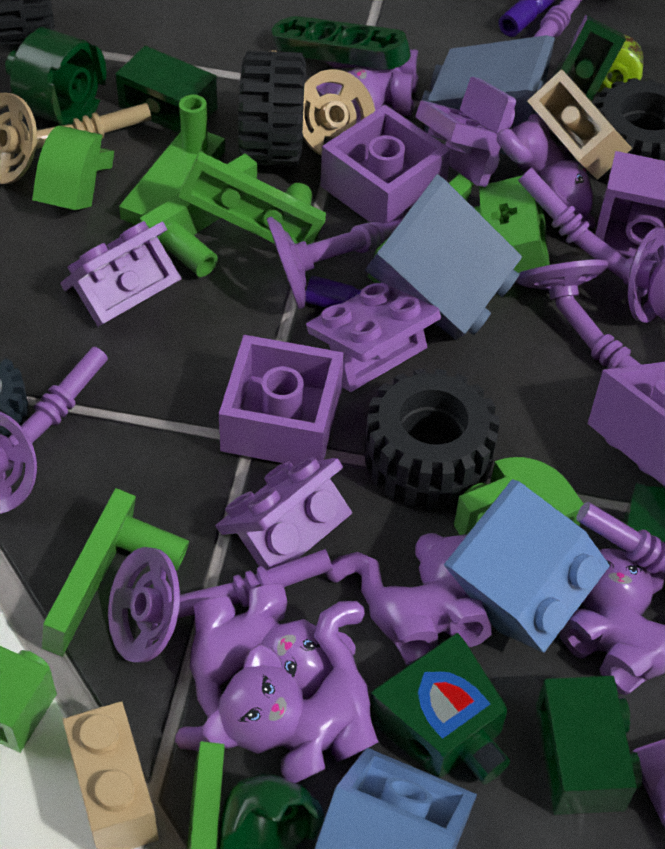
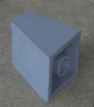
M545 35L450 49L444 64H437L435 66L431 80L432 91L425 90L422 100L460 110L469 80L473 76L484 80L516 99L514 107L515 116L510 129L525 121H529L531 114L538 113L527 101L546 84L555 37ZM425 124L424 131L428 133L429 127ZM500 147L499 153L506 155V153Z
M437 174L375 255L365 271L381 283H385L438 307L441 319L434 324L457 340L465 335L467 331L474 336L491 314L485 308L495 293L503 297L515 283L520 274L514 268L522 256L445 179Z

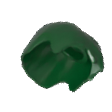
M261 774L240 781L232 788L226 798L221 814L220 849H296L302 841L315 839L326 817L319 801L300 784L287 781L274 774Z

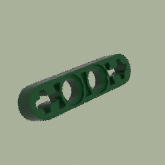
M292 16L277 22L271 31L279 52L302 53L304 58L390 70L404 65L411 57L407 36L404 31L398 29Z

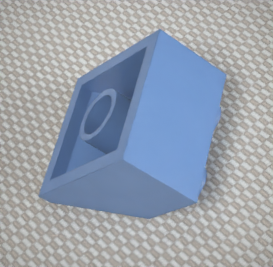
M513 479L444 564L445 568L470 598L482 601L491 624L498 632L543 653L610 566L585 530L521 482Z
M366 748L336 786L315 849H456L477 794L370 748Z

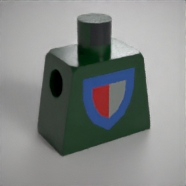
M459 633L444 641L371 692L370 718L372 723L431 775L437 778L443 777L464 762L481 783L485 785L497 778L510 763L509 758L493 741L503 728L507 714L505 703Z

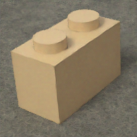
M562 69L527 101L578 162L597 180L612 167L615 151L628 153L632 149Z
M117 702L62 719L96 849H134L158 841L154 809L123 702Z

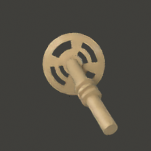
M337 69L324 70L314 74L305 81L303 140L314 152L321 156L325 138L334 139L356 124V111L352 103L353 99H356L359 105L361 120L375 112V106L367 88L359 79L348 72ZM323 83H335L341 85L342 88L338 95L325 94L319 96L316 86ZM305 116L307 117L309 127L312 130L311 133L306 125Z
M0 93V110L6 106L9 108V112L0 115V184L13 183L27 172L33 161L36 149L43 147L49 133L55 128L37 130L30 107L22 98L11 93ZM147 103L102 116L92 113L91 119L85 115L82 116L81 122L78 118L73 119V124L63 126L102 134V138H104V133L146 122L152 118ZM23 115L25 116L26 121L28 123L29 131L27 130L25 123L22 121ZM11 120L12 126L5 125L7 122ZM21 164L16 170L10 172L11 167Z

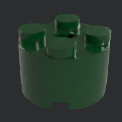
M39 27L22 42L18 51L10 52L5 63V71L10 76L11 94L22 98L30 107L35 117L62 126L73 124V119L78 118L81 122L82 116L85 115L90 119L92 113H95L101 100L95 98L98 84L105 86L106 61L101 49L86 40L45 27Z

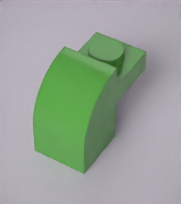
M60 125L56 126L46 138L40 153L32 200L73 210L91 207L97 171L112 168L114 158L113 150L100 148L102 134Z
M510 457L494 462L490 484H476L459 496L454 527L459 535H468L512 479L521 482L578 526H580V523L576 520V516L584 503L565 477L553 467L531 458Z

